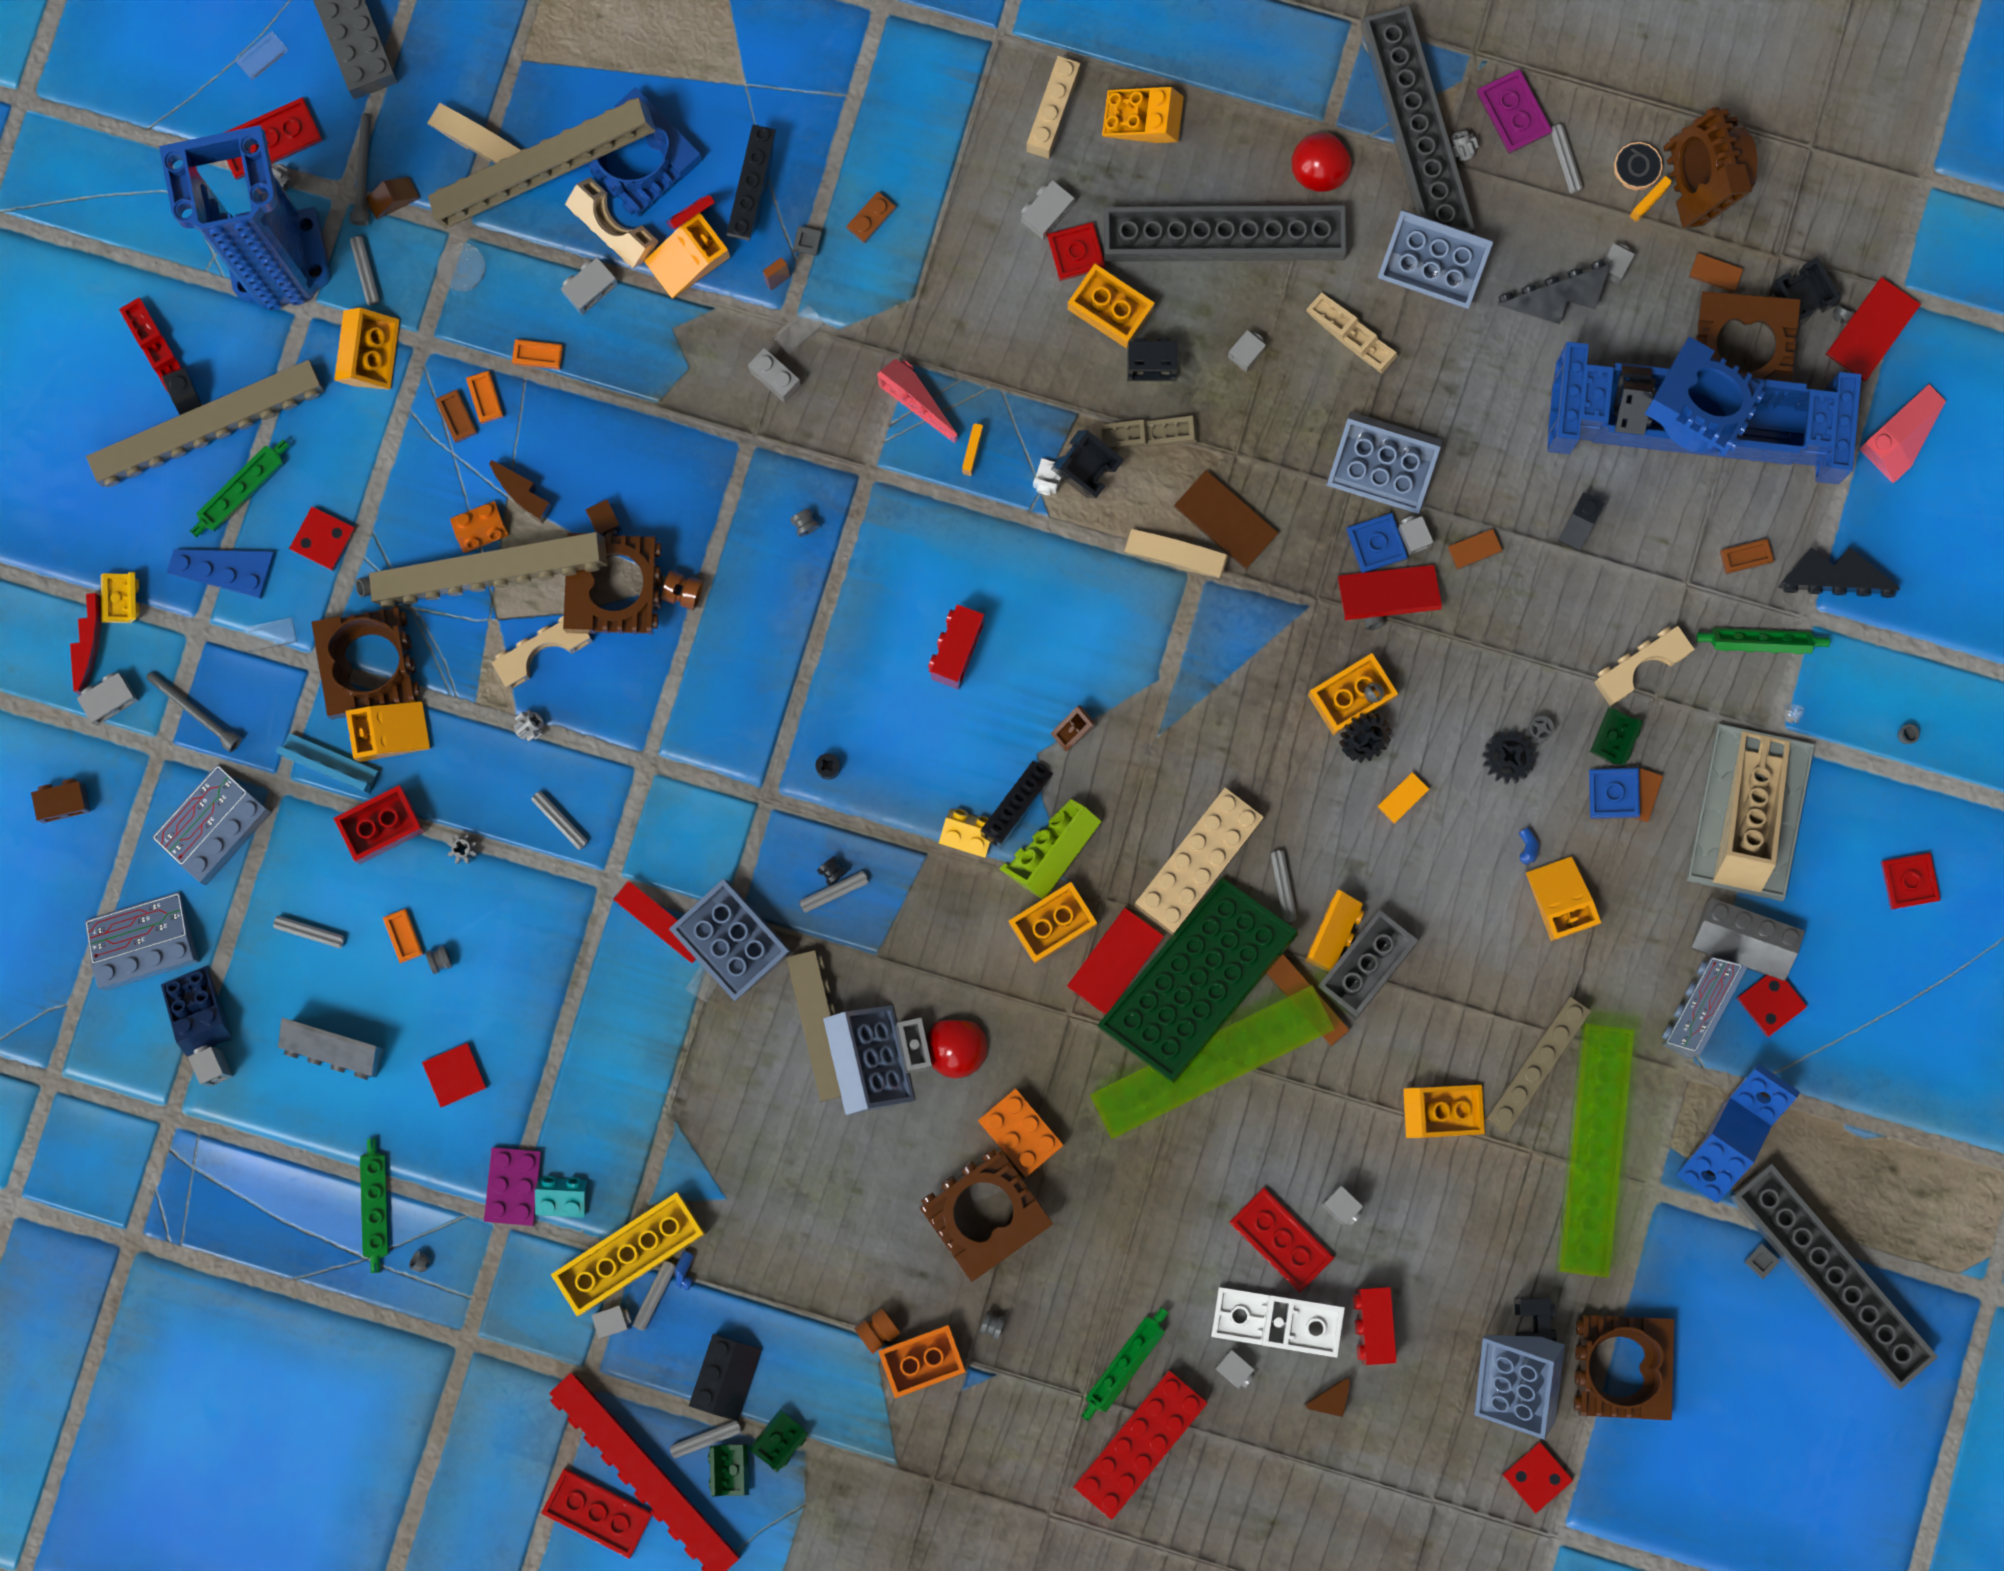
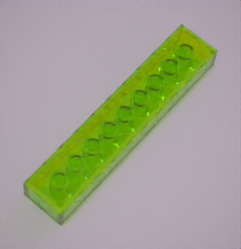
M1313 985L1218 1031L1174 1084L1150 1066H1147L1090 1094V1097L1111 1140H1114L1333 1032L1335 1029Z
M1586 1023L1581 1025L1555 1272L1609 1278L1634 1029Z

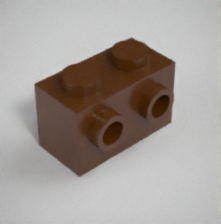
M76 779L64 780L62 785L55 787L52 784L39 786L38 791L31 792L36 820L43 824L91 812L85 784Z

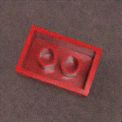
M957 604L955 610L950 609L945 622L948 628L946 633L941 632L937 642L938 654L932 655L928 668L932 680L959 690L985 624L984 614Z
M400 785L333 818L354 862L359 865L425 832L405 789Z
M1391 1287L1356 1289L1357 1294H1353L1352 1299L1353 1308L1358 1310L1359 1318L1354 1320L1355 1334L1360 1335V1344L1356 1345L1357 1359L1362 1360L1363 1365L1397 1363Z

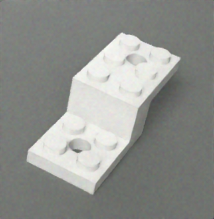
M1219 1287L1211 1337L1337 1358L1345 1308ZM1236 1309H1243L1246 1312L1247 1318L1243 1323H1236L1233 1320L1232 1315ZM1313 1321H1318L1323 1326V1331L1318 1336H1313L1309 1332V1325Z

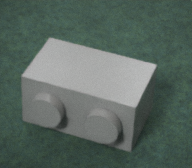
M1053 180L1049 185L1044 184L1036 195L1038 197L1033 203L1029 201L1021 211V222L1042 240L1047 237V234L1054 229L1074 206V197Z
M595 258L593 261H587L576 276L568 277L563 282L561 290L563 295L583 315L613 290L618 283L598 258Z
M765 348L748 364L750 373L784 403L801 387L800 379Z
M111 673L102 679V683L95 687L89 686L81 692L82 695L77 697L90 722L96 726L139 701L126 678L120 673Z
M922 1018L898 1022L895 1025L905 1074L930 1069L932 1065Z
M205 1045L193 1051L194 1055L188 1057L201 1085L212 1087L233 1077L221 1049L208 1048Z
M1338 1186L1321 1204L1341 1225H1346L1347 1223L1353 1225L1362 1215L1360 1210L1363 1206L1342 1186Z

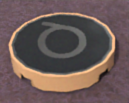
M1642 142L1630 143L1624 146L1617 154L1613 165L1616 178L1626 188L1635 191L1645 190L1659 179L1662 171V159L1657 150L1651 145Z

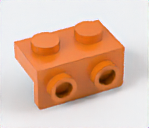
M495 501L450 518L456 539L463 553L508 536Z

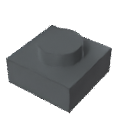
M798 226L793 252L817 256L822 231Z
M1759 1244L1744 1261L1761 1279H1764L1780 1262L1763 1244Z

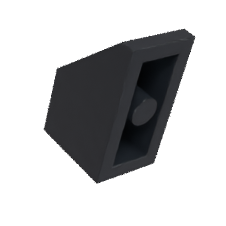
M186 366L162 375V379L179 415L203 406Z
M1582 493L1558 541L1580 551L1605 503Z

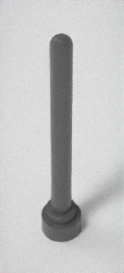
M367 113L361 115L356 207L350 212V223L357 226L369 225L370 217L367 208H365L370 115Z
M150 672L147 674V680L219 737L223 748L230 753L237 749L242 742L240 735L235 731L224 730L155 673Z

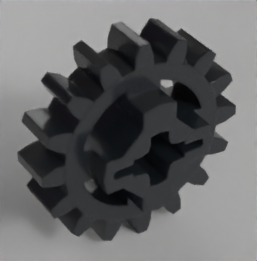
M1369 712L1367 717L1361 713L1358 720L1355 718L1351 719V725L1345 724L1344 727L1347 731L1340 733L1343 740L1339 741V744L1342 746L1341 750L1352 761L1357 759L1360 763L1363 762L1364 758L1371 761L1374 754L1379 757V750H1386L1387 747L1384 744L1391 742L1388 735L1392 733L1389 723L1379 713L1374 715L1372 712Z
M1510 731L1508 736H1505L1504 732H1500L1499 739L1495 736L1491 738L1493 745L1487 743L1484 746L1488 752L1483 753L1482 757L1488 761L1483 764V767H1490L1487 775L1489 776L1494 773L1496 775V782L1503 778L1506 785L1510 779L1516 784L1519 782L1518 776L1526 779L1527 774L1525 771H1533L1534 768L1529 763L1536 761V758L1530 757V754L1535 752V748L1528 749L1527 746L1531 741L1523 742V734L1516 738L1513 731ZM1504 742H1512L1517 744V746H1507ZM1494 750H1496L1495 752L1498 754V760L1496 763H1494L1493 761ZM1522 752L1525 756V762L1523 766L1520 762V754ZM1506 754H1512L1514 756L1512 758V761L1509 760L1506 762L1504 760ZM1510 769L1514 773H1504L1500 770Z

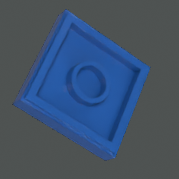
M1393 513L1346 528L1361 573L1370 572L1408 559Z
M1639 768L1589 770L1590 819L1640 818Z

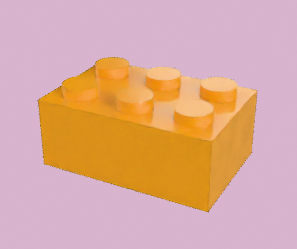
M1094 264L1068 301L1067 310L1128 349V341H1133L1154 311L1155 303L1097 264Z
M1373 653L1313 688L1308 694L1333 736L1345 730V724L1351 725L1352 718L1358 720L1361 713L1366 717L1369 712L1373 713L1394 700L1398 695ZM1373 682L1381 684L1384 688V696L1377 703L1367 701L1364 696L1365 688ZM1372 686L1371 690L1374 692L1376 697H1379V693L1376 691L1374 686Z
M1069 882L1008 921L1034 965L1097 926L1096 920L1072 882Z

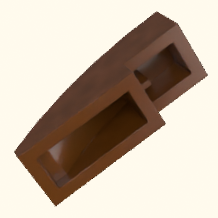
M491 460L489 465L506 493L529 516L543 524L552 506L546 500L533 494L536 489L534 483Z

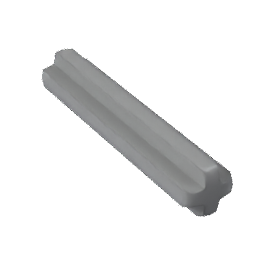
M1562 124L1554 125L1551 127V135L1569 192H1579L1583 186L1564 126Z
M362 236L352 237L350 243L366 303L368 305L377 304L380 299Z
M541 791L535 793L531 798L532 802L578 850L584 848L588 840Z
M1273 851L1271 859L1284 922H1293L1297 919L1284 851Z
M861 871L800 900V906L807 913L868 884V878L865 872Z
M276 916L273 927L275 929L336 948H342L345 941L343 935L285 917Z
M669 1261L663 1262L633 1322L635 1328L642 1331L646 1329L675 1271V1264Z
M733 1421L670 1446V1452L673 1458H678L740 1434L742 1432L740 1423Z

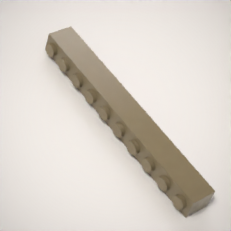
M639 98L630 99L617 108L606 110L602 115L593 119H587L574 128L565 129L559 135L544 139L539 144L531 148H525L514 156L501 159L498 163L488 168H482L471 176L460 178L456 183L437 189L436 192L428 195L434 220L446 229L656 132L648 106Z
M306 360L89 454L86 458L96 482L102 487H112L117 485L120 479L127 476L129 478L138 476L142 473L141 470L161 466L166 459L171 457L179 458L185 455L189 449L194 447L195 449L202 448L208 445L210 440L215 438L223 439L229 436L233 430L238 428L246 429L252 426V422L256 420L269 419L279 410H290L296 407L297 403L302 400H313L324 389L314 366L309 360Z
M597 532L372 572L369 573L371 601L381 605V608L395 607V603L414 604L418 602V599L422 598L437 600L440 599V595L459 596L463 594V591L467 590L481 592L486 590L485 587L504 588L508 586V583L512 582L526 584L530 583L531 579L534 578L549 580L553 579L554 575L557 574L571 576L577 574L579 570L587 572L598 571L601 566L608 565L605 537Z

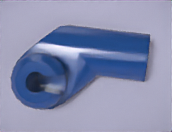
M1527 827L1518 833L1526 845L1524 852L1520 854V860L1523 864L1534 862L1538 857L1540 847L1536 837L1530 828Z
M683 1251L675 1267L676 1285L680 1289L682 1287L685 1290H689L692 1286L693 1278L686 1275L694 1256Z

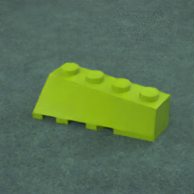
M1072 799L1048 821L1049 826L1045 830H1038L1032 836L1034 840L1024 850L1020 848L1014 854L1016 858L1009 865L1005 863L999 868L1011 879L1041 899L1046 898L1101 823L1086 807Z

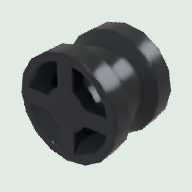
M825 753L816 760V770L821 778L832 780L839 775L841 770L840 763L833 754Z
M836 856L830 858L817 870L819 875H823L826 878L828 886L836 883L848 872L845 867H841L838 864L839 860Z

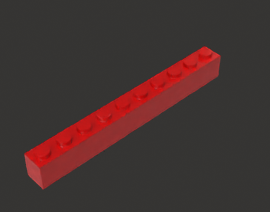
M571 1372L549 1393L553 1397L550 1399L551 1403L559 1411L563 1409L569 1415L567 1418L568 1422L576 1430L580 1427L586 1434L583 1437L592 1448L597 1446L602 1452L600 1455L602 1460L609 1467L611 1465L616 1467L619 1471L617 1474L619 1479L625 1485L630 1483L636 1490L634 1495L642 1504L647 1502L652 1507L650 1512L654 1518L660 1523L664 1521L670 1527L667 1531L676 1541L680 1539L686 1545L684 1548L685 1552L693 1560L697 1558L703 1564L701 1567L702 1571H727L741 1558L575 1372Z

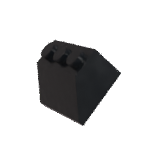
M712 1334L689 1407L738 1421L762 1349L718 1334Z

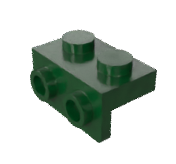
M1608 708L1590 753L1611 764L1625 765L1630 759L1633 745L1641 733L1643 721L1631 718L1614 708Z
M780 1409L751 1444L749 1450L767 1463L772 1470L778 1472L788 1464L790 1456L794 1451L805 1443L808 1432Z
M748 1444L710 1446L708 1462L710 1464L709 1488L711 1496L749 1495Z

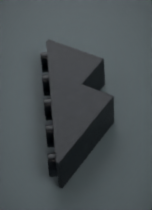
M752 125L726 236L750 241L759 224L762 199L768 188L776 129Z
M1601 259L1591 263V268L1582 270L1581 267L1572 269L1567 272L1568 276L1560 279L1558 275L1544 280L1545 284L1537 287L1535 284L1527 285L1521 288L1522 292L1515 295L1512 292L1498 296V306L1560 324L1567 301L1596 309L1610 263Z
M1811 547L1778 586L1785 593H1797L1798 590H1808L1809 594H1822L1823 591H1832V595L1841 596L1847 595V592H1855L1856 596L1868 597L1871 596V593L1881 594L1883 598L1896 597V592L1900 590L1899 586L1850 547L1834 565Z
M1034 761L1030 763L980 830L981 837L1002 850L1015 828L1019 827L1053 775L1044 764L1035 763Z

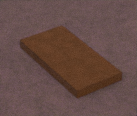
M1207 470L1174 505L1176 510L1245 570L1249 568L1278 535L1276 530Z

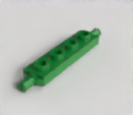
M283 439L273 449L264 446L196 513L200 521L189 531L196 538L206 528L215 532L283 465L280 455L290 446Z
M1713 628L1711 633L1697 632L1696 642H1711L1715 650L1812 654L1814 647L1829 648L1830 645L1829 637H1815L1811 632Z
M366 1139L367 1154L360 1156L362 1256L370 1258V1273H375V1263L376 1273H381L380 1258L388 1255L385 1155L377 1153V1139H372L373 1148H371V1139Z
M1160 1307L1153 1319L1149 1317L1144 1318L1086 1396L1089 1405L1080 1415L1089 1422L1097 1410L1107 1412L1165 1333L1161 1323L1169 1314L1165 1309Z

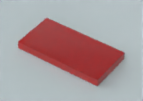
M303 97L226 131L230 132L261 125L265 131L271 164L323 141ZM252 145L250 147L251 153L256 152L259 145ZM242 157L228 159L227 162L234 178L238 180L245 177Z
M1881 277L1825 355L1849 372L1862 374L1861 380L1865 382L1921 304Z
M1434 565L1338 576L1345 621L1442 609Z
M1124 907L1068 983L1067 988L1106 1015L1164 936Z
M1264 1187L1229 1222L1299 1293L1334 1259Z
M566 1468L563 1469L541 1512L542 1515L628 1559L631 1558L652 1517L650 1511Z

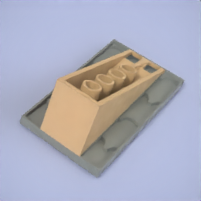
M1718 724L1706 777L1687 881L1784 901L1815 744Z

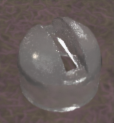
M1786 705L1784 709L1785 720L1790 724H1793V722L1798 724L1803 719L1805 708L1800 705Z

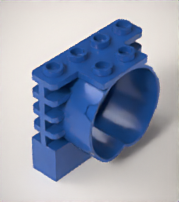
M635 87L615 105V108L625 104L630 99L639 98L648 106L656 132L647 135L646 140L650 148L659 150L663 154L661 164L651 174L636 180H623L612 176L607 166V154L587 163V165L591 169L590 173L596 180H603L607 186V191L614 198L620 197L624 202L622 206L630 215L635 213L640 217L642 212L647 207L650 208L658 197L661 198L668 188H672L679 178L682 180L702 162L701 154Z
M1689 336L1652 399L1645 415L1661 423L1669 437L1679 446L1692 452L1707 454L1718 452L1719 455L1724 457L1728 450L1733 452L1738 445L1740 439L1737 435L1742 436L1749 423L1745 420H1750L1755 413L1757 407L1754 406V403L1759 404L1766 391L1762 390L1766 382L1761 380L1758 384L1751 380V373L1748 372L1744 376L1738 372L1740 367L1735 365L1732 369L1726 366V359L1722 358L1719 362L1712 358L1715 352L1713 349ZM1688 392H1695L1710 398L1722 408L1726 416H1715L1701 410L1691 400Z

